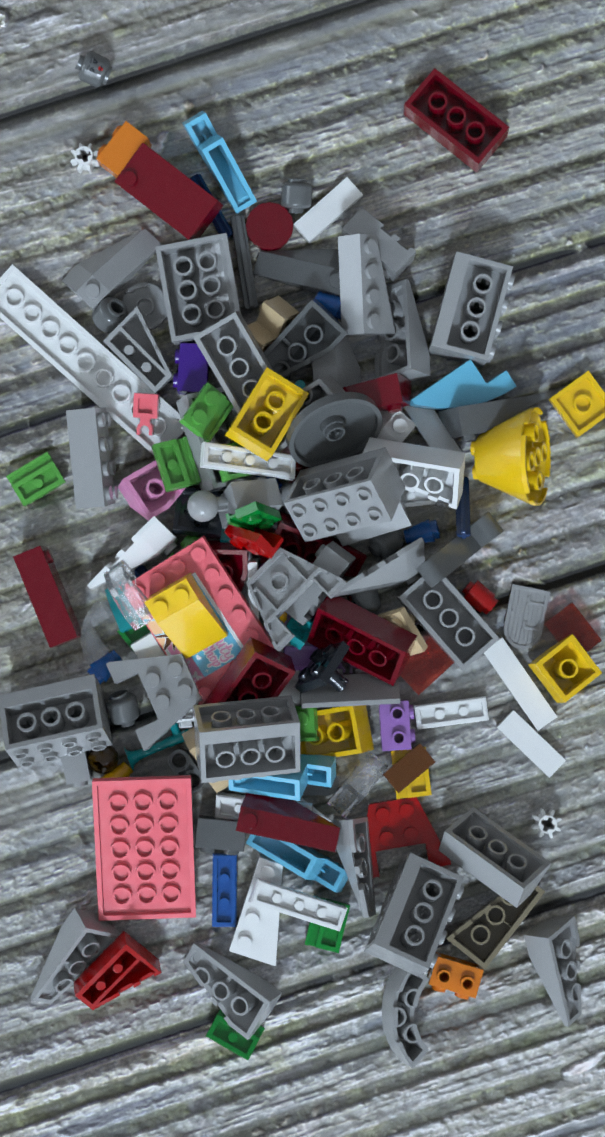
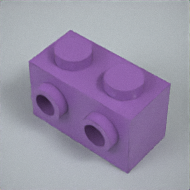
M407 699L400 700V704L378 705L381 750L412 749L411 744L416 743L415 729H410V719H414L413 705H409Z

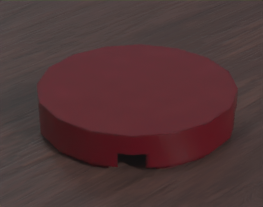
M267 202L259 204L252 209L247 217L246 230L248 238L261 250H279L288 243L293 234L292 216L286 208L278 203Z

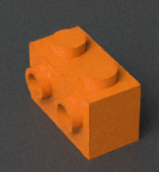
M125 121L122 126L119 125L114 130L112 139L108 144H104L99 149L96 160L101 167L117 178L142 143L146 144L149 148L152 147V144L148 137Z
M435 952L438 954V958L434 967L430 968L427 977L429 979L428 984L432 985L431 988L445 993L446 990L455 992V996L466 1000L469 997L476 998L484 969L476 963Z

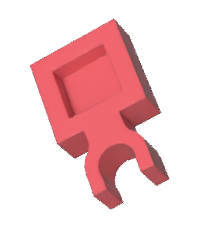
M134 393L133 417L140 418L136 435L142 433L141 428L144 425L149 428V435H154V426L151 423V419H158L159 394Z

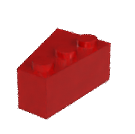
M123 931L74 981L75 997L94 1010L120 996V993L132 986L134 988L139 986L141 981L150 976L161 974L159 959Z

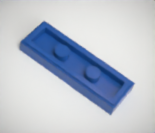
M213 853L212 927H236L237 855Z

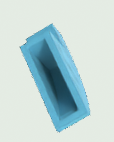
M201 111L182 122L198 153L235 213L237 214L256 203L257 200L223 137L216 133L206 112Z
M470 359L410 399L409 406L430 410H447L459 406L487 402L517 386L507 371H503L488 382H485Z
M300 754V772L229 780V790L300 801L307 784L332 787L336 778V757Z
M250 834L246 842L247 845L305 880H315L335 893H341L348 880L345 869L341 864L310 847Z

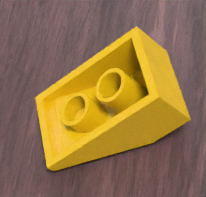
M266 367L225 436L265 461H268L273 456L309 393Z
M191 573L150 595L144 602L156 623L186 659L228 636V633Z
M366 705L340 706L317 710V737H319V740L300 742V754L341 757L374 750Z

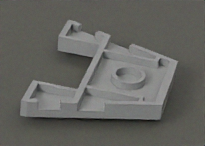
M279 548L272 559L269 558L246 582L255 605L264 620V626L271 636L272 644L279 652L295 637L279 617L314 582L331 599L347 584L344 579L282 548Z
M182 654L106 663L115 684L139 674L158 720L135 730L144 751L150 749L160 737L165 735L178 720H181L193 708V705H197L202 700V696Z

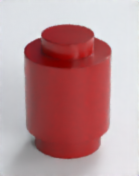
M478 580L475 583L470 581L462 590L465 594L463 596L465 600L479 613L483 612L487 615L498 602V599L494 597L495 594Z

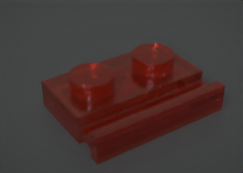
M573 602L569 603L544 623L557 642L573 634L586 652L602 641Z
M431 637L425 641L428 648L424 652L409 656L406 667L400 675L417 695H420L454 664Z

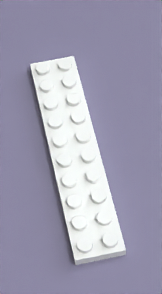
M13 264L0 277V318L100 408L106 407V411L110 413L111 418L151 454L154 455L152 450L153 444L173 439L177 440L185 433L183 425L179 422L181 419L180 414L159 396L158 419H151V423L154 426V435H149V428L145 425L141 428L142 433L136 435L140 418L133 417L134 393H157Z

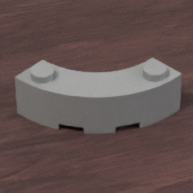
M395 966L389 976L383 994V1029L389 1046L397 1058L411 1068H414L429 1050L422 1041L417 1024L414 1021V1009L417 1007L421 992L429 979L424 973L417 977Z

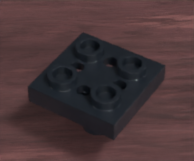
M186 487L177 498L172 529L173 534L221 539L222 524L218 512L213 519L206 522H199L190 516L187 509L188 500L193 493L201 491V489ZM215 491L211 493L214 494L215 497H220L223 491Z
M341 641L335 644L331 643L322 649L317 648L309 658L311 661L308 666L299 673V680L294 687L300 693L329 683L336 691H342L347 686L346 684H348L349 680L336 669L350 646Z

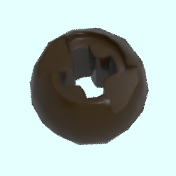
M106 746L101 751L90 750L88 755L90 768L99 774L112 772L119 760L118 753L112 746Z

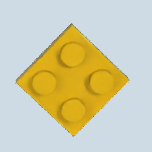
M589 370L549 399V402L576 438L605 418V392Z

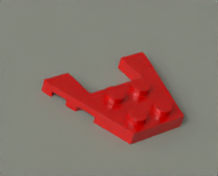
M417 797L392 799L368 804L366 817H368L373 878L380 877L376 851L425 843L428 861L438 866L451 865L450 859L439 851L441 842Z

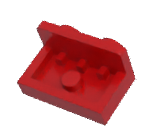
M230 524L227 526L224 533L230 538L229 542L234 547L240 550L246 548L255 555H261L272 559L284 541L280 535L254 528L255 531L252 532Z

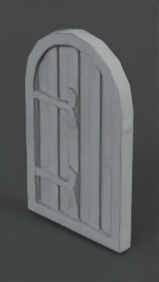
M512 584L504 621V636L511 646L518 649H528L540 640L550 591Z

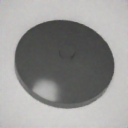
M341 392L325 396L305 407L293 419L286 435L287 447L296 462L309 468L362 454L369 438H377L380 434L382 415L375 401L367 395L357 392Z

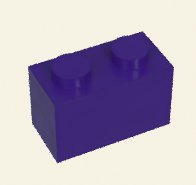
M180 343V349L175 350V364H179L178 373H174L173 387L177 388L178 394L187 395L200 392L204 384L208 382L209 364L197 344Z

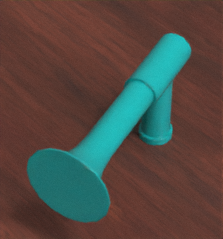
M175 723L170 728L171 736L154 743L146 751L143 748L134 751L124 748L132 770L134 771V766L141 759L185 742L182 734L189 729L181 731L178 723Z

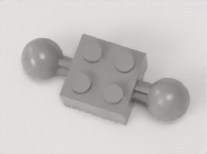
M258 477L249 481L236 479L230 482L220 497H215L214 494L205 490L193 493L188 500L187 509L190 516L199 522L210 521L218 512L222 528L226 529L229 524L225 514L230 513L234 515L236 509L254 501L276 510L282 507L288 511L284 501L294 481L283 484L279 489L276 478Z

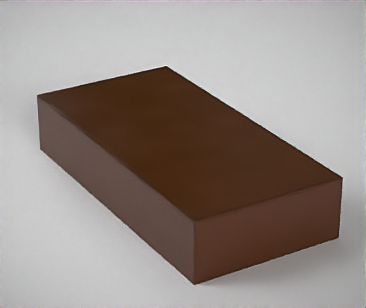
M418 743L382 774L399 793L431 767L435 760Z

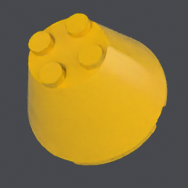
M539 407L529 408L490 430L479 434L477 440L472 441L470 446L471 455L474 456L475 465L472 468L473 479H479L480 482L533 506H539L544 502L548 488H544L545 477H550L551 470L549 430L547 421H541L540 415L543 414V411Z

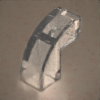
M124 559L103 572L113 600L135 631L154 619L144 603L147 597L136 585L135 572Z
M105 598L99 599L91 607L81 629V647L89 665L112 651L96 628L113 616L111 607Z
M369 751L358 762L336 792L332 794L327 804L346 818L373 788L388 768V765Z

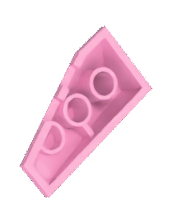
M156 460L123 478L118 486L130 507L148 521L153 516L156 517L168 510L186 489L182 488L166 492Z

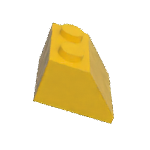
M573 634L550 647L528 664L557 703L567 702L602 674Z

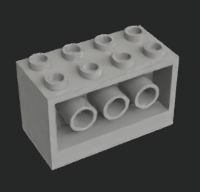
M456 251L430 341L429 354L462 363L471 359L473 364L480 368H483L487 362L490 363L496 350L493 340H496L497 336H499L503 321H499V318L503 316L509 302V298L505 297V295L512 289L515 275L511 274L513 266ZM477 287H482L484 291L479 290ZM471 309H474V310H476L478 313H477V314H474V313H472V311H470V310H471ZM469 332L472 335L471 338L466 337L464 333Z
M386 447L300 470L284 501V505L304 541L308 542L392 521L406 486Z
M95 674L0 695V715L5 751L17 766L30 767L35 762H52L57 760L58 757L66 755L78 756L88 750L101 751L106 746L113 745L105 694Z
M291 695L193 705L195 750L201 783H215L224 780H241L243 778L300 772V721Z
M410 852L399 863L364 952L417 977L427 972L429 968H433L438 958V954L435 953L438 944L442 945L447 935V931L444 930L446 923L452 921L456 911L453 908L455 900H459L464 891V886H462L464 877Z

